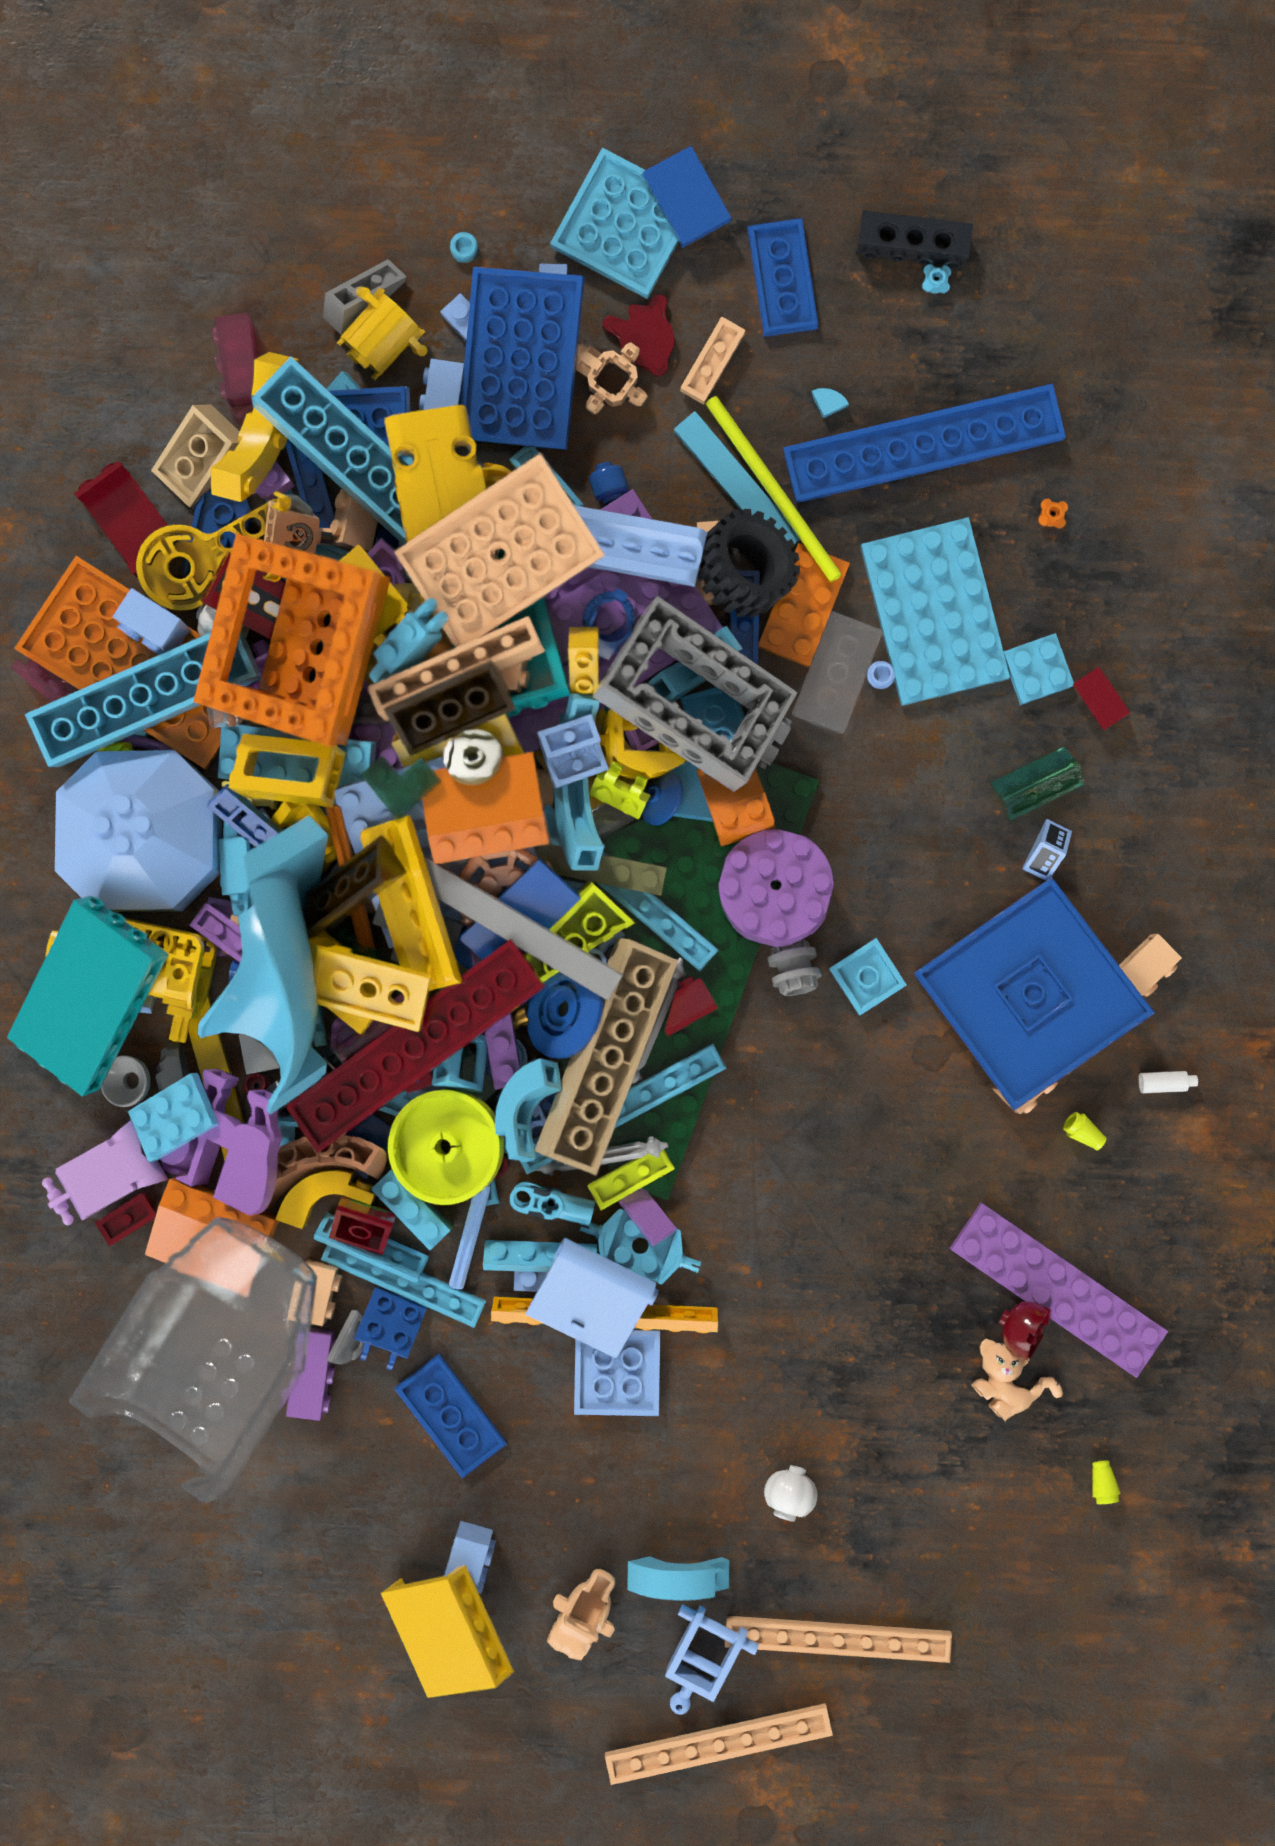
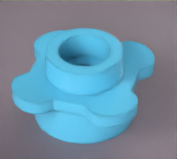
M932 264L926 265L923 270L925 274L922 284L923 290L931 293H946L950 288L948 284V276L951 274L950 268L948 266L940 268L934 267ZM934 277H938L939 280L935 281Z

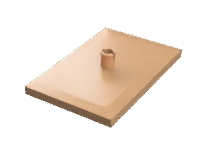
M541 454L394 552L424 600L427 601V599L433 598L438 603L433 614L437 615L444 611L449 616L447 623L442 628L455 648L486 635L605 556ZM500 549H504L505 557L500 560L498 552Z

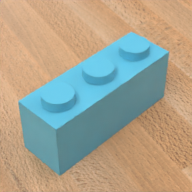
M392 1169L371 1189L429 1250L454 1227L432 1203L423 1201L408 1192L398 1181Z

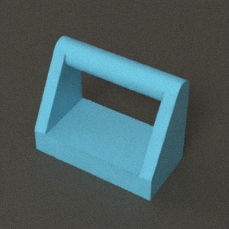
M480 1035L470 1042L477 1044L472 1082L459 1078L461 1049L433 1070L432 1085L451 1090L482 1093L488 1053L486 1036Z

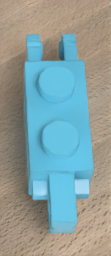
M427 599L415 613L409 612L373 653L378 663L369 676L375 684L419 665L441 640L442 634L439 631L447 623L449 616L444 611H441L433 619H428L438 605L435 599Z
M223 821L224 839H218L221 873L220 885L222 887V895H230L233 915L239 916L253 906L247 881L244 854L256 847Z

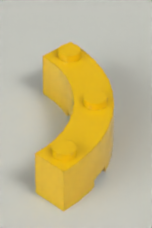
M268 352L254 359V380L251 395H255L290 357ZM293 358L297 363H299V359ZM253 408L252 412L246 414L238 434V442L240 443L234 451L229 450L219 462L211 467L212 495L238 502L245 500L255 493L256 489L264 481L273 467L280 450L287 443V438L255 408Z

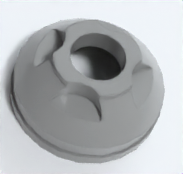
M117 1056L101 1086L102 1093L115 1106L129 1107L138 1104L145 1098L150 1089L149 1071L146 1065L136 1057ZM132 1072L139 1078L138 1086L135 1089L130 1088L127 1084V1077Z

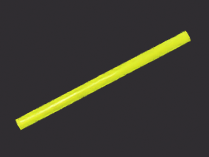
M717 396L709 399L706 402V406L830 583L837 580L842 575L721 401Z

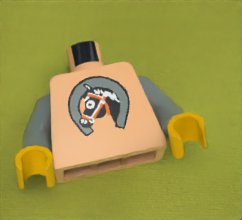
M278 491L274 492L278 500L277 502L269 501L264 541L314 555L317 544H331V529L319 527V518L313 514L312 508L297 495H284ZM270 573L263 576V579L277 582L281 578Z

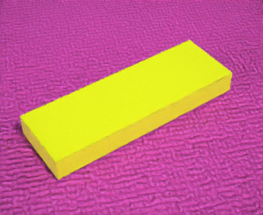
M662 1150L658 1158L648 1153L642 1158L632 1159L589 1183L587 1186L600 1210H603L675 1168L665 1150Z

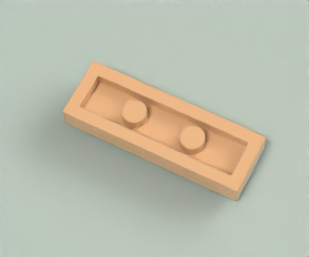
M721 317L683 382L680 391L704 405L744 337L746 330Z

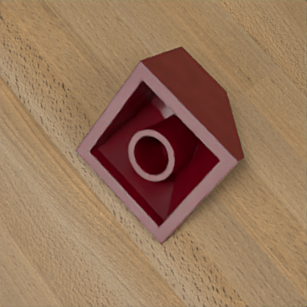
M693 976L678 983L680 989L675 991L664 1028L667 1036L718 1009L701 978L694 980Z

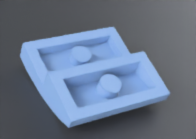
M591 714L537 733L554 789L609 770L599 744L601 739Z

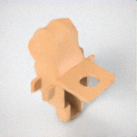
M595 1569L586 1582L579 1584L568 1598L560 1594L556 1595L553 1606L561 1612L547 1638V1642L554 1650L566 1654L571 1659L582 1660L590 1650L592 1642H597L598 1633L607 1637L612 1636L615 1629L614 1624L607 1620L611 1608L610 1592L615 1586V1578L610 1573L602 1569Z

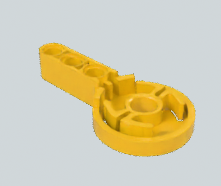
M269 502L212 534L203 533L196 528L186 525L165 526L153 532L143 542L136 561L137 575L143 590L153 601L169 609L190 610L203 605L204 603L200 600L204 595L203 591L213 578V572L215 574L226 551L232 552V548H225L222 545V534L230 531L235 535L237 533L255 539L264 536ZM257 518L260 520L262 527L259 533L249 534L246 531L245 523L248 519ZM192 537H193V541H192V542L181 541V542H176L175 545H174V542H175V541H178V540H189V541H191V539H192ZM181 556L190 562L191 572L184 579L173 577L169 571V563L175 557ZM169 593H171V594H182V593H185V594H183V595H170Z

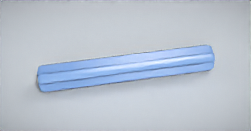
M491 1184L482 1192L472 1197L449 1286L452 1288H464Z

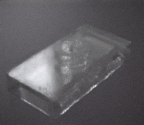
M603 803L591 810L595 828L600 839L636 820V818L625 814L607 803Z

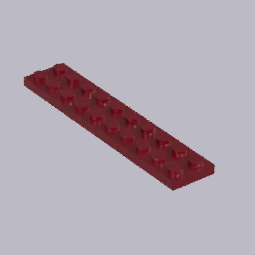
M512 939L461 976V983L447 986L429 999L426 1003L422 1027L419 1032L394 1025L285 1106L316 1153H320L546 987Z

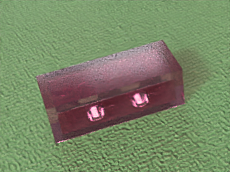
M248 313L214 317L216 327L212 328V337L214 344L219 347V355H215L218 372H222L223 382H219L221 397L226 399L231 408L253 405L252 397L254 395L251 394L254 380V359L258 358L253 321Z

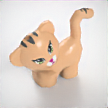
M987 1338L982 1341L980 1353L983 1357V1369L988 1374L989 1380L976 1379L971 1385L986 1400L994 1398L988 1405L998 1417H1002L1006 1421L1011 1416L1026 1410L1033 1401L1040 1397L1045 1388H1049L1054 1397H1062V1387L1053 1377H1041L1030 1391L1013 1384L1012 1381L1021 1375L1022 1369L1027 1365L1028 1361L1012 1353L1004 1343H995Z

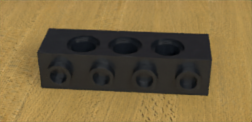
M863 210L859 222L856 254H862L863 257L875 259L878 256L888 257L894 262L912 260L917 261L920 265L944 264V266H948L951 269L965 267L970 255L973 224ZM887 234L893 241L885 242L880 238V235ZM916 238L920 244L912 245L907 239ZM942 241L947 245V248L941 249L936 246L935 242Z

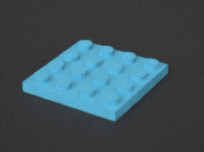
M602 148L550 243V248L648 299L679 241L643 178L645 170Z

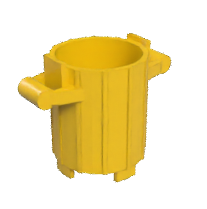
M360 286L356 289V295L362 298L368 306L340 336L337 342L339 346L345 343L351 349L346 355L355 364L359 363L365 369L370 367L375 372L371 376L374 380L386 371L408 345L416 355L425 356L427 354L426 346L417 341L425 331L420 329L406 312L384 294L385 290L379 287L372 295L368 288Z

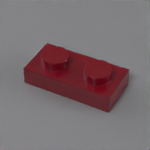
M142 1192L95 1222V1225L110 1247L156 1217L157 1210L146 1192Z

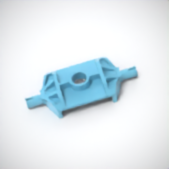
M620 1208L603 1225L600 1224L598 1226L590 1222V1225L587 1226L590 1228L583 1226L580 1228V1231L598 1238L601 1256L659 1284H663L678 1267L698 1273L699 1268L692 1264L701 1266V1261L685 1257V1254H683L681 1231L679 1229H676L673 1234L654 1247L647 1240L648 1249L644 1253L634 1252L632 1249L633 1241L639 1237L644 1239L646 1237L627 1213Z

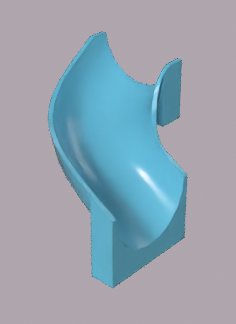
M310 816L244 854L247 881L253 906L238 916L242 942L240 965L231 982L198 1024V1035L201 1038L223 1032L245 1034L261 1041L273 1052L280 1066L281 1081L267 1104L266 1110L270 1115L324 1078L327 1066L325 1060L311 1046L317 1023V999L313 960L301 909L306 907V893L321 882L328 834Z

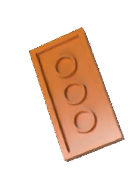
M798 543L795 553L798 552L800 560L794 564L800 566V573L796 576L798 581L791 588L792 590L773 606L758 648L809 667L850 563L829 555L842 574L837 580L830 583L803 544Z

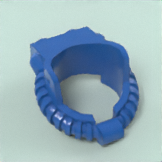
M618 588L614 592L603 591L602 594L600 592L597 596H593V599L589 600L590 603H587V608L584 609V614L582 615L583 627H593L598 607L604 603L613 602V599L620 602L626 612L625 622L620 629L615 631V634L605 635L598 632L599 659L604 660V658L609 660L612 654L618 653L620 644H623L628 639L634 628L633 625L636 623L635 609H633V604H630L631 601L627 599L628 594Z

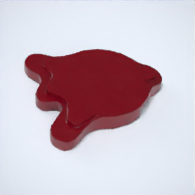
M663 295L654 296L647 306L631 305L628 309V320L609 315L602 322L604 331L613 335L619 341L621 350L630 342L639 348V355L633 364L643 367V369L656 377L666 374L668 360L674 347V332L665 316L667 299Z

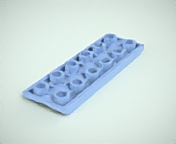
M574 505L605 554L604 557L589 567L695 587L708 535L705 530Z

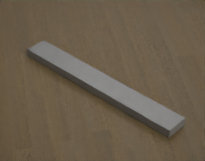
M427 856L424 857L436 898L508 941L512 939L519 948L604 999H610L624 974L442 865L434 864V861Z

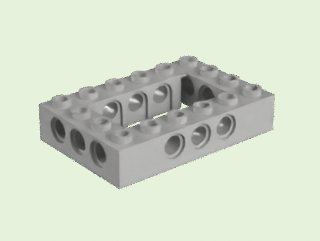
M656 596L644 610L592 697L735 792L749 780L797 692ZM659 648L749 709L731 741L725 736H719L702 724L703 721L700 719L695 720L683 712L675 702L670 703L658 695L650 685L640 684L636 688L633 687L639 676L649 666L646 663Z

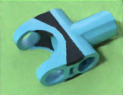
M529 1181L518 1183L510 1195V1204L518 1212L544 1219L559 1218L587 1226L590 1225L595 1205L593 1200L565 1194L557 1188ZM526 1191L530 1195L531 1200L527 1202L521 1201L517 1196V1192ZM553 1200L555 1202L554 1206L550 1207L548 1201Z

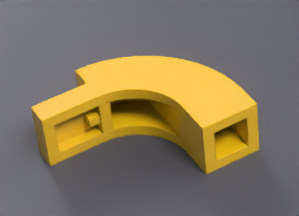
M349 1169L324 1170L306 1177L289 1191L279 1208L275 1220L303 1229L308 1224L314 1205L323 1196L339 1194L371 1205L375 1202L377 1195L371 1190L372 1184L357 1180L356 1183L352 1182L356 1171Z

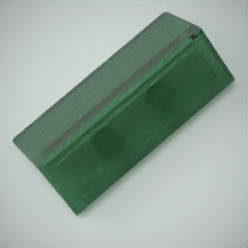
M1065 747L991 782V787L1001 799L1004 814L1009 821L1084 785L1081 766Z

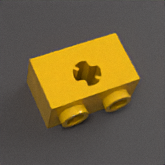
M569 627L570 693L594 694L599 686L598 627Z

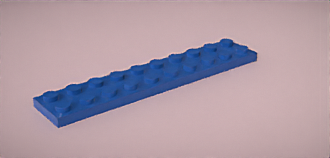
M1053 384L783 447V454L796 504L1062 441L1066 438L1054 387Z

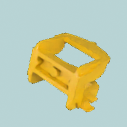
M612 709L602 717V731L599 735L601 741L599 744L608 769L613 762V757H616L619 761L616 763L623 766L620 776L636 779L637 775L640 774L648 779H652L670 772L686 761V759L661 742H659V751L624 750L623 730L633 731L638 729V727Z

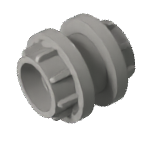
M802 939L789 946L771 948L772 955L767 958L770 967L778 968L779 974L772 978L774 987L779 988L781 994L784 996H795L811 992L818 987L817 979L821 977V971L818 967H811L810 960L817 957V953L814 947H810L808 941Z

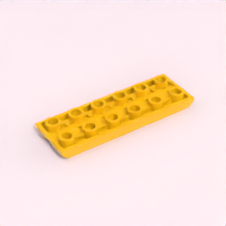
M411 815L362 830L360 839L363 849L381 835L386 838L407 871L405 875L378 894L400 966L431 974L432 979L429 991L461 983L462 979Z

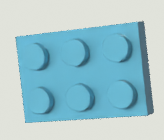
M198 1073L187 1075L128 1111L148 1162H156L219 1125Z

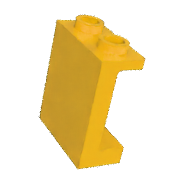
M283 802L270 819L280 829L285 826L289 828L310 816L328 834L322 874L332 867L331 863L337 859L326 814L319 806Z

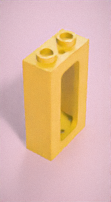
M242 734L241 742L236 751L237 757L234 769L229 778L230 789L243 797L333 808L335 790L338 788L346 753L336 745L331 747L314 741ZM259 751L318 757L319 763L314 781L305 783L254 777L253 773Z

